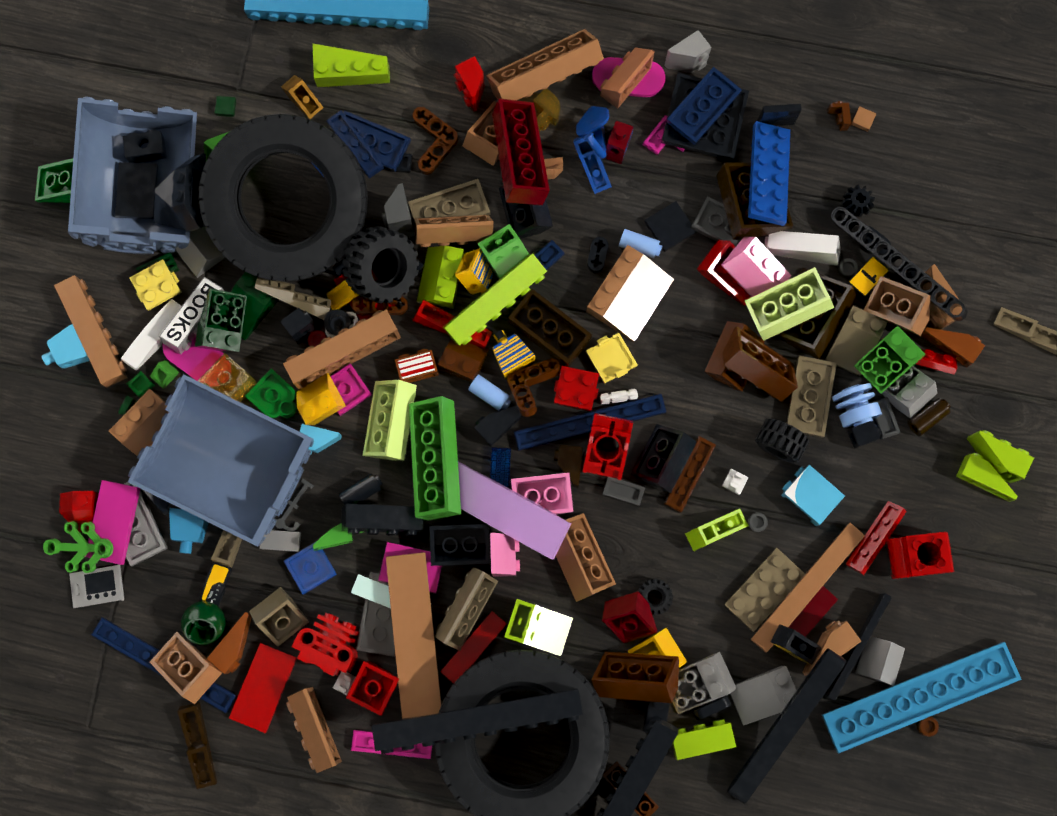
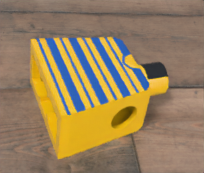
M479 248L464 253L455 276L470 294L473 295L480 292L483 294L490 288L489 284L493 277V272Z
M500 330L493 335L498 343L492 347L493 353L504 379L510 373L520 370L535 361L534 353L516 334L507 337L504 331Z

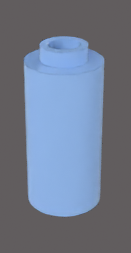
M624 229L618 246L625 249L629 245L653 259L655 255L659 256L662 245H659V240Z
M481 375L476 376L468 389L498 411L507 409L511 403L509 400L510 395Z

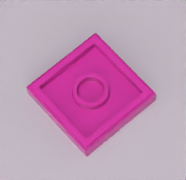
M351 363L330 376L346 407L337 411L340 416L372 395Z

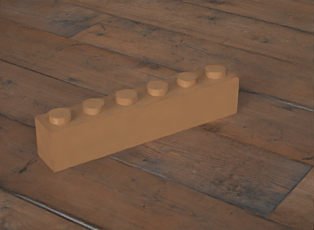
M74 275L55 284L54 287L101 385L108 388L128 378L125 373L127 368L124 362L120 361L117 356L119 351L109 340L112 338L107 328L103 327L101 322L104 320L101 314L96 312L94 308L96 303L92 296H88L86 292L88 287L83 279L80 280Z

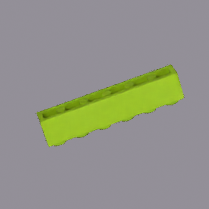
M533 253L529 254L443 326V329L457 345H466L472 340L471 335L476 331L478 333L483 331L490 319L494 321L502 314L500 311L504 307L507 309L516 302L515 298L517 296H524L529 292L530 285L534 282L538 284L545 278L543 274L547 270Z

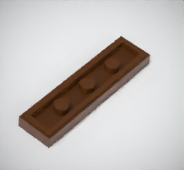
M700 436L696 440L697 443L678 481L664 505L682 513L716 444Z

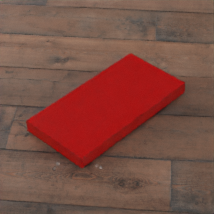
M260 643L229 719L267 733L297 657Z

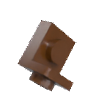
M836 101L830 104L827 114H836V124L839 125L840 131H847L851 125L849 103Z

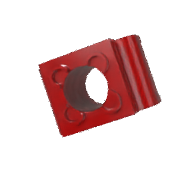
M594 413L582 472L621 480L631 438L632 420ZM612 437L619 445L614 451L605 452L598 447L597 442L601 438Z
M948 532L911 535L888 539L886 542L892 579L954 572ZM919 546L924 547L928 553L926 565L922 564L918 559L917 551Z
M325 613V615L318 614L317 618L324 622H314L313 625L320 628V630L314 628L300 630L291 646L300 651L297 659L305 663L315 664L323 672L331 676L339 675L340 671L344 673L347 671L351 672L357 661L358 652L346 642L355 643L356 639L351 637L350 634L358 636L359 631L355 630L357 626L344 621L340 623L338 622L339 618L330 613ZM310 633L313 635L311 643L307 641V636ZM345 650L349 653L347 661L342 658Z

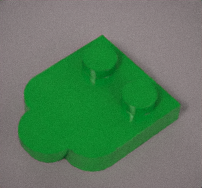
M272 368L245 395L260 411L273 419L279 416L290 418L296 413L297 408L294 403L296 398L295 390Z

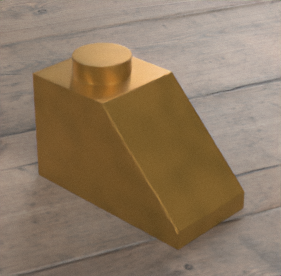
M294 75L281 86L290 100L308 119L314 117L324 108L301 78Z

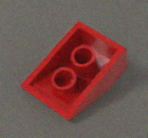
M718 240L697 270L708 281L745 306V300L751 298V296L721 266L736 246L730 240Z

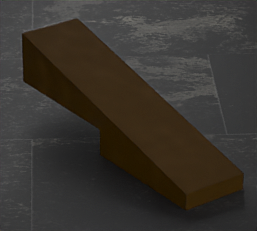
M200 702L181 706L177 712L188 749L186 752L196 788L201 789L217 784Z

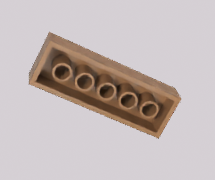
M583 29L486 76L493 95L497 99L517 101L521 98L530 97L538 90L547 89L551 84L565 80L567 76L578 74L584 68L597 65L604 57L598 39L586 29Z
M387 309L375 312L372 315L373 317L367 320H359L355 323L356 326L350 329H342L338 332L339 335L333 338L327 337L323 339L321 344L316 347L310 346L306 348L304 353L298 356L293 355L287 358V362L283 363L293 384L300 390L324 374L329 373L331 375L349 363L352 364L400 339L399 332Z

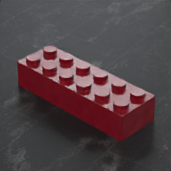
M498 99L492 115L506 202L543 205L550 190L534 102Z

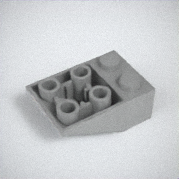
M914 366L882 393L885 398L888 397L889 402L910 419L938 394L936 382Z
M720 652L679 669L678 690L673 700L678 714L728 695L737 689Z

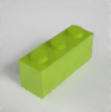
M724 719L713 721L711 726H705V723L694 725L693 730L686 731V728H680L672 743L676 760L736 747L731 723L725 722Z

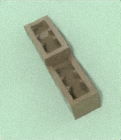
M257 277L255 289L303 311H307L323 320L330 311V299L295 292V284Z
M1001 307L994 326L1057 355V331L1037 324V320Z
M223 530L212 555V562L232 568L242 539Z

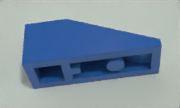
M577 137L573 143L594 194L612 187L602 158L594 152L587 141L583 139L584 137Z

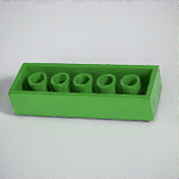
M439 396L410 403L415 517L424 520H434L460 515L461 502L454 401Z

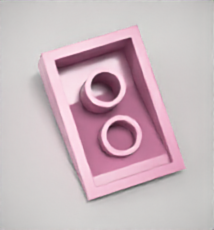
M570 473L511 479L513 491L534 501L556 515L573 512Z
M490 533L492 576H516V571H520V559L516 560V552H519V541L506 534Z

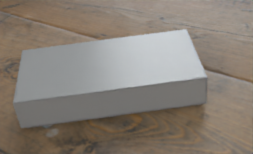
M272 530L270 534L264 535L266 538L260 545L262 550L299 552L301 532Z

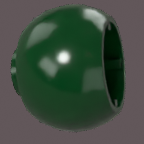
M207 601L192 604L186 609L181 619L183 634L189 641L195 644L206 645L213 643L222 635L225 629L223 611L216 604Z

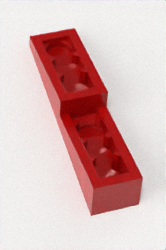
M423 300L412 321L448 334L443 329V326L455 316ZM486 328L480 333L476 331L471 335L472 340L468 343L484 349L492 331Z

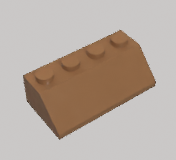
M489 215L414 218L415 242L420 247H429L431 243L447 246L450 245V242L466 245L468 241H476L478 244L492 235L493 220Z
M584 513L566 519V521L572 524L556 554V558L576 602L616 585Z
M313 687L305 688L287 697L288 702L286 704L288 710L294 714L296 719L294 721L297 732H301L303 737L301 740L302 746L305 751L308 750L311 757L308 759L311 769H315L316 773L341 763L342 760Z

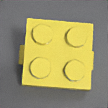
M163 259L130 277L137 291L138 298L143 302L148 311L181 293L177 285L179 280L175 272L171 273Z
M620 333L613 335L611 338L604 336L597 340L598 344L586 350L588 357L604 384L627 374L629 370L638 366Z

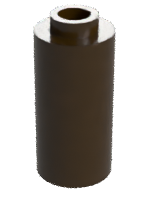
M937 398L907 422L908 426L917 436H921L950 414L951 406L945 399Z

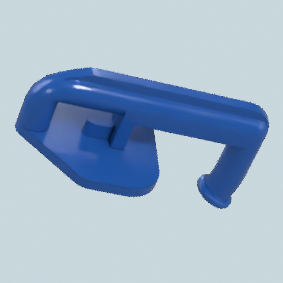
M591 106L577 123L576 133L579 137H584L583 139L587 141L594 152L604 159L607 156L604 125L609 120V110L605 107Z

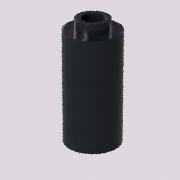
M371 473L338 494L344 505L359 504L380 491V486L383 483L377 474L373 476Z

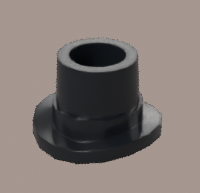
M332 310L324 318V327L331 335L337 336L339 335L338 332L342 329L350 328V317L343 310Z

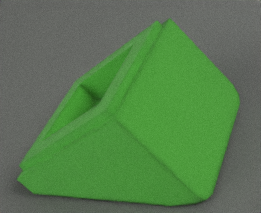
M167 360L158 362L150 377L164 389L178 375L179 371Z

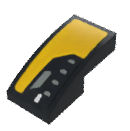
M213 562L199 602L207 601L219 607L226 591L225 586L232 573L231 567Z

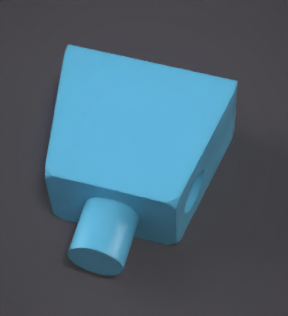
M73 324L49 339L47 345L50 352L41 355L46 365L56 362L61 368H68L90 361Z

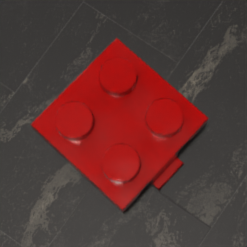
M562 366L559 380L555 382L554 391L556 395L554 404L592 411L593 401L597 400L599 391L596 388L599 373Z

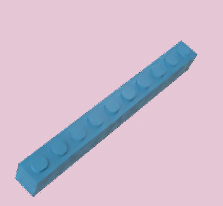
M245 0L244 5L247 17L252 20L268 19L270 21H304L309 24L322 22L326 25L338 23L344 26L355 24L362 27L371 25L379 28L388 26L397 29H428V0Z

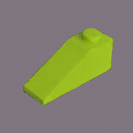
M973 453L964 457L956 477L1006 501L1011 502L1017 499L1018 496L991 463L984 460L982 455Z
M738 509L685 533L693 551H696L747 527L748 524L741 509Z

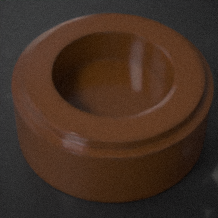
M928 717L917 722V729L923 736L931 737L938 732L939 725L935 718Z

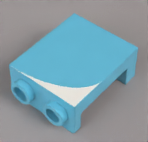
M810 465L805 468L801 466L794 474L796 476L793 482L789 480L782 488L784 492L781 496L788 498L812 519L811 523L818 526L845 495Z

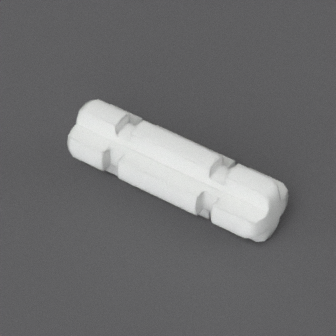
M636 389L600 395L602 404L624 402L627 399L636 400L638 398Z

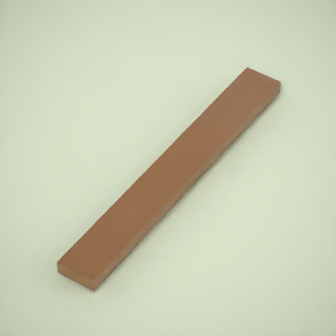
M848 523L754 634L751 640L765 653L768 652L774 645L770 641L779 624L786 627L790 626L865 535L854 525Z

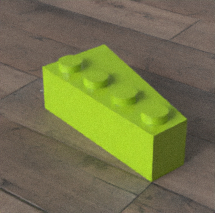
M313 44V70L317 87L390 83L387 56Z

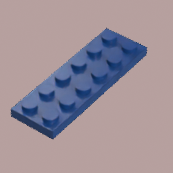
M758 121L753 125L748 218L781 226L787 223L790 154L789 129Z

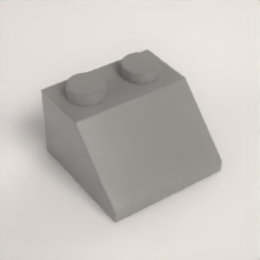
M698 30L668 49L664 66L667 69L690 73L695 70L699 71L707 65L711 46Z

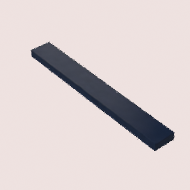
M662 394L515 431L514 436L518 451L590 433L594 413L632 421L666 413Z
M105 618L100 619L91 634L92 636L161 675L150 663L153 657L160 651L159 649ZM214 682L200 699L227 713L237 695Z

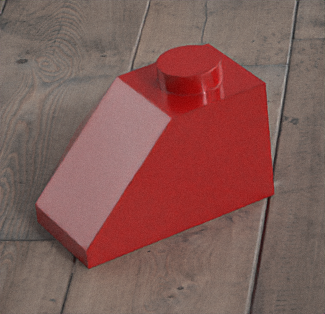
M95 491L60 493L59 513L68 522L75 521L78 524V531L82 532L81 525L83 523H93L99 493Z

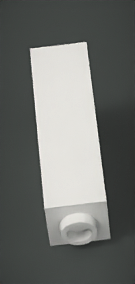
M780 231L765 237L764 246L772 255L834 266L839 264L841 246L839 236Z

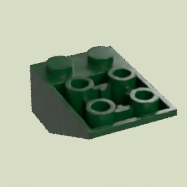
M210 288L198 324L195 347L228 353L239 352L247 296Z

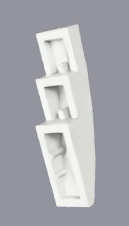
M171 299L137 336L122 356L121 361L137 371L162 346L159 336L182 306Z

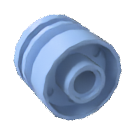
M871 383L848 387L832 397L833 402L843 401L835 406L836 409H846V412L839 416L843 428L856 427L873 421L874 418L882 415L878 402L868 403V400L875 396L874 392L865 394V392L872 389Z

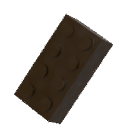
M533 289L529 291L508 317L510 325L566 367L571 366L592 339L590 332Z

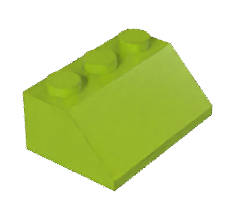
M450 246L429 247L427 249L417 302L422 303L425 300L436 306L454 309L459 286V279L455 276V273L464 255V249Z

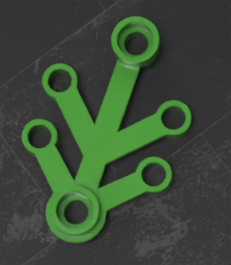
M75 521L65 523L64 530L77 543H61L57 539H49L43 544V550L47 555L57 554L60 551H78L65 564V569L69 573L79 569V563L89 552H94L89 561L82 564L84 573L94 572L96 563L101 558L110 557L113 553L112 542L106 538L101 539L94 531L95 525L92 522L83 523L81 531L87 534L94 544H89L78 531V524Z

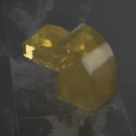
M544 89L533 101L535 109L540 113L537 117L539 132L546 130L550 122L556 126L560 118L558 98L549 89Z

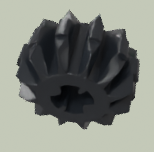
M858 184L854 188L850 187L847 190L848 192L844 193L843 198L845 200L842 201V205H846L845 209L852 211L853 215L857 213V216L861 217L863 214L867 215L870 212L869 209H873L874 204L872 202H874L875 197L870 196L872 190L867 192L866 186H863L861 189Z

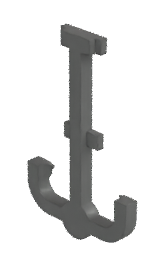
M302 479L301 482L304 486L293 502L290 500L287 502L290 505L281 519L275 518L277 520L275 526L278 529L284 528L287 531L294 532L299 528L301 524L295 522L294 527L290 528L286 525L285 520L293 508L298 509L299 506L296 504L307 488L312 489L314 485Z

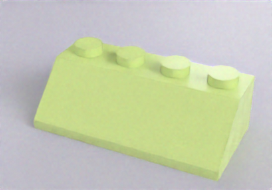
M401 380L375 381L363 456L386 460L405 459L410 433L409 404L414 403L417 385Z

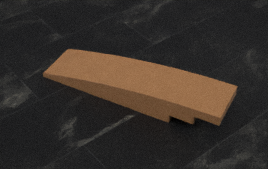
M425 552L386 556L402 719L437 714L441 707L426 555Z

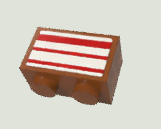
M422 349L417 351V354H404L395 360L401 381L413 383L439 375L432 350Z

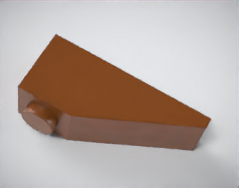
M928 327L921 334L923 338L946 354L956 358L965 367L972 365L985 347L978 337L969 334Z
M245 612L207 657V660L224 674L233 673L240 666L239 661L243 655L252 619L250 612Z

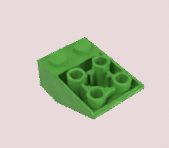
M510 224L478 243V247L498 279L529 255Z
M897 326L859 360L854 367L882 394L926 354Z

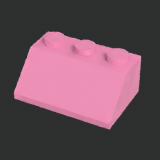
M743 237L721 264L751 297L787 281L792 276L756 237Z

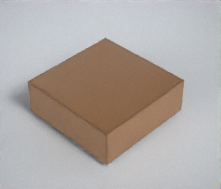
M859 106L851 125L868 132L876 113Z

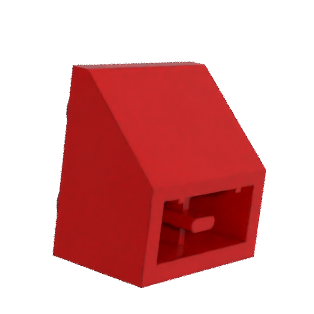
M474 56L456 65V73L454 74L456 79L455 85L459 92H463L465 104L467 107L471 106L473 112L477 111L485 88L483 70Z

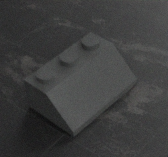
M403 183L398 184L385 203V213H382L385 228L402 233L407 238L415 237L406 193Z

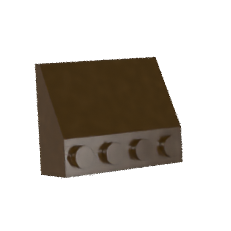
M751 163L723 164L716 177L733 240H742L743 237L757 238L793 228L788 205L787 223L784 226L748 218Z
M802 268L799 275L808 271L809 269ZM819 274L831 298L834 308L775 335L799 351L817 359H820L857 298L853 286Z

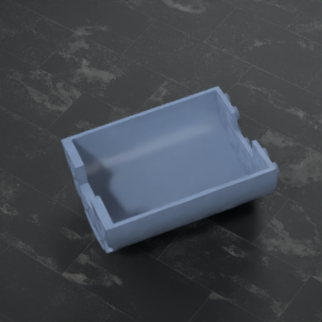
M92 97L78 98L68 225L69 235L74 239L81 238L82 243L94 247L99 244L104 247V250L122 253L154 254L156 250H160L162 253L175 252L177 247L180 249L186 248L190 241L189 231L156 224L154 219L115 217L119 162H128L125 158L122 136L132 132L161 131L165 141L167 158L139 162L157 163L158 186L175 169L191 157H194L197 112H193L190 109L174 110L171 107L165 106L158 108L157 114L149 111L140 113L134 112L131 109L118 110V103L110 99L100 101ZM148 143L142 144L141 148L147 147ZM192 177V184H191V200H190V206H192L193 177Z
M183 374L175 383L174 387L176 389L173 395H169L165 405L167 407L165 410L169 413L163 416L160 430L156 431L153 435L152 446H146L139 452L137 457L139 461L136 467L133 466L128 474V477H130L128 482L258 547L264 542L266 538L264 535L270 534L277 522L275 517H279L287 506V502L290 500L303 474L304 468L301 466L309 460L311 450L308 448L313 446L314 439Z

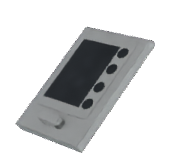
M119 564L98 568L91 573H84L83 571L69 573L73 608L120 600L124 601L121 566Z

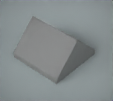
M205 227L190 232V241L186 248H175L197 278L225 258L212 242Z
M871 636L860 655L855 673L894 686L905 648L891 641Z

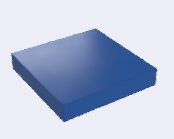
M313 544L284 560L302 595L337 575L324 550L314 551Z

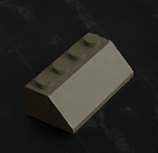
M473 567L466 574L463 586L457 590L455 600L447 608L446 616L443 622L437 626L434 637L460 651L498 581L487 573Z

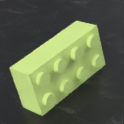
M815 267L745 300L763 341L834 308Z

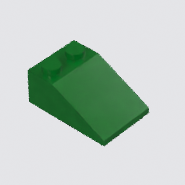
M73 158L38 166L36 202L70 203Z

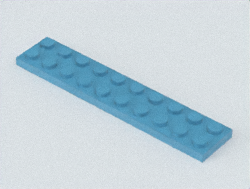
M1001 642L821 715L837 753H841L1022 679L1006 643Z

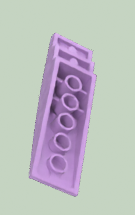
M458 462L461 509L542 555L554 559L572 523Z

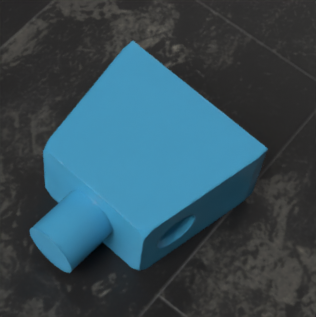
M170 508V538L173 541L180 542L179 553L191 554L192 543H203L209 522L183 509Z

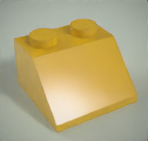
M329 373L324 374L296 392L297 409L306 425H316L346 407Z
M667 628L628 650V653L678 656L679 668L687 663Z

